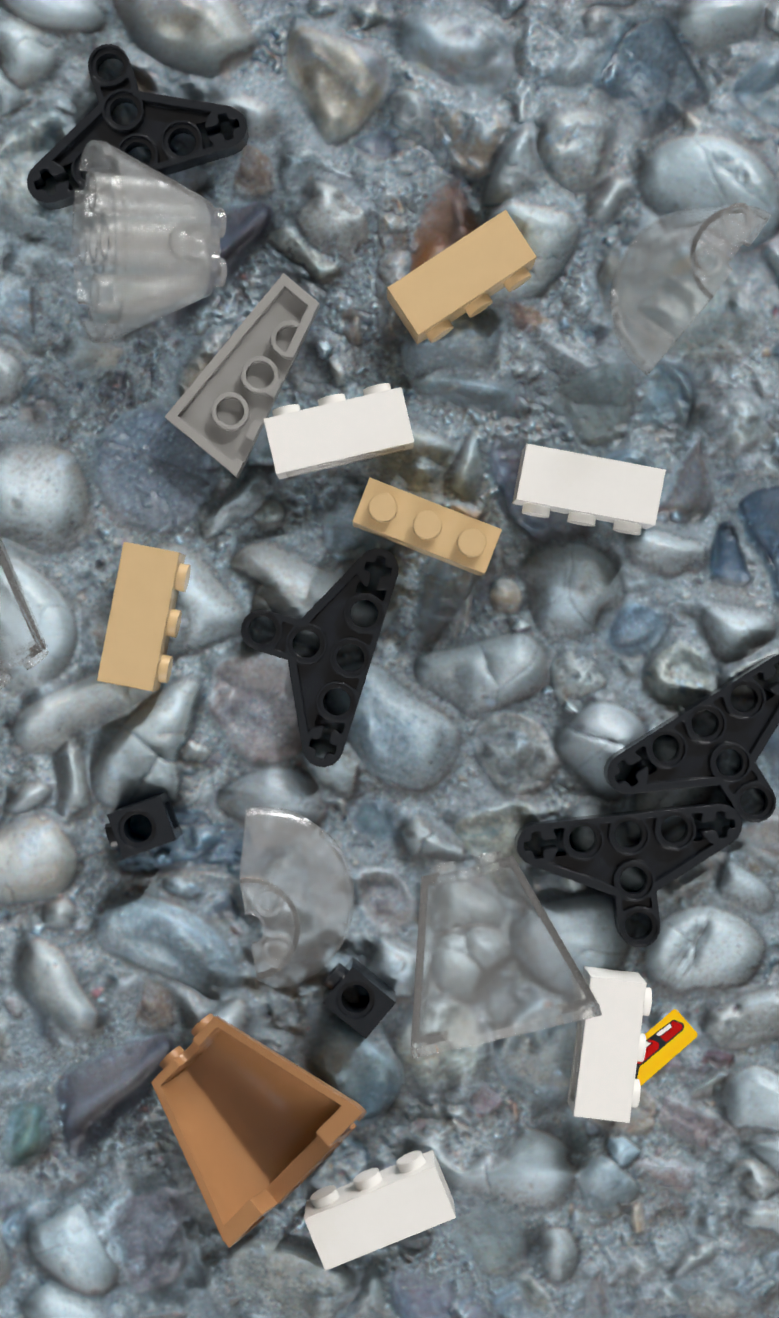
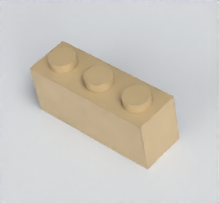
M504 210L387 287V300L417 345L427 338L430 343H434L447 335L454 328L451 322L463 314L467 313L471 318L485 310L493 302L490 297L504 287L508 292H511L527 282L532 276L529 271L532 270L537 256L508 212Z
M370 477L352 521L353 526L478 576L485 574L502 532L500 528Z
M123 542L97 681L152 692L160 690L161 682L168 683L173 665V656L167 655L170 637H177L182 618V611L175 609L179 591L186 592L190 578L191 566L184 564L186 555L180 552Z

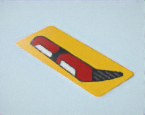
M673 1009L645 1033V1058L643 1062L637 1061L635 1079L640 1080V1086L698 1036L697 1032L676 1009Z

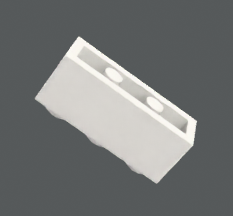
M390 383L377 384L363 389L364 396L346 400L345 394H334L320 398L318 400L319 406L300 410L299 404H292L272 410L273 417L264 418V424L276 475L279 480L413 449L414 438L402 387L391 389Z
M526 444L521 453L512 504L523 506L522 513L530 516L549 518L550 511L568 514L567 522L595 526L596 520L614 523L613 531L640 535L641 528L648 529L656 525L666 470Z
M584 966L567 1101L575 1117L630 1123L631 1107L637 1108L639 1105L641 1086L640 1080L635 1079L637 1061L643 1062L645 1058L646 1035L641 1033L643 1016H649L651 1011L652 991L651 988L646 987L647 983L638 972Z
M433 1150L423 1154L421 1151L409 1152L396 1161V1165L381 1171L378 1168L365 1170L359 1173L352 1183L336 1188L335 1185L323 1187L314 1192L310 1200L306 1201L304 1214L305 1223L325 1271L456 1218L453 1197Z

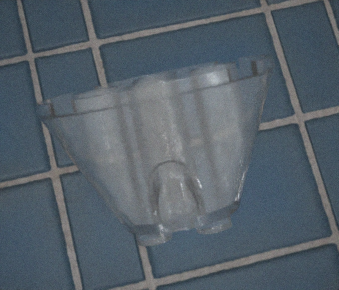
M100 140L90 141L86 145L79 163V170L87 171L84 191L75 190L72 220L73 270L77 303L87 305L91 320L83 321L84 330L93 343H108L210 296L214 287H223L225 285L227 267L225 259L220 258V238H223L225 235L227 221L224 209L214 207L207 198L108 142Z

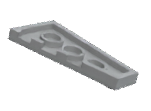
M283 273L165 416L171 424L237 478H239L264 426V418H268L320 309V303Z

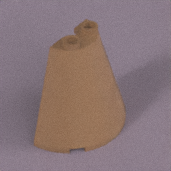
M210 1013L191 1030L194 1038L192 1039V1044L186 1050L178 1046L164 1057L159 1064L163 1070L151 1083L222 1240L230 1248L265 1218V1214L274 1209L278 1204H281L349 1136L357 1127L354 1122L363 1119L367 1111L358 1102L224 1019Z

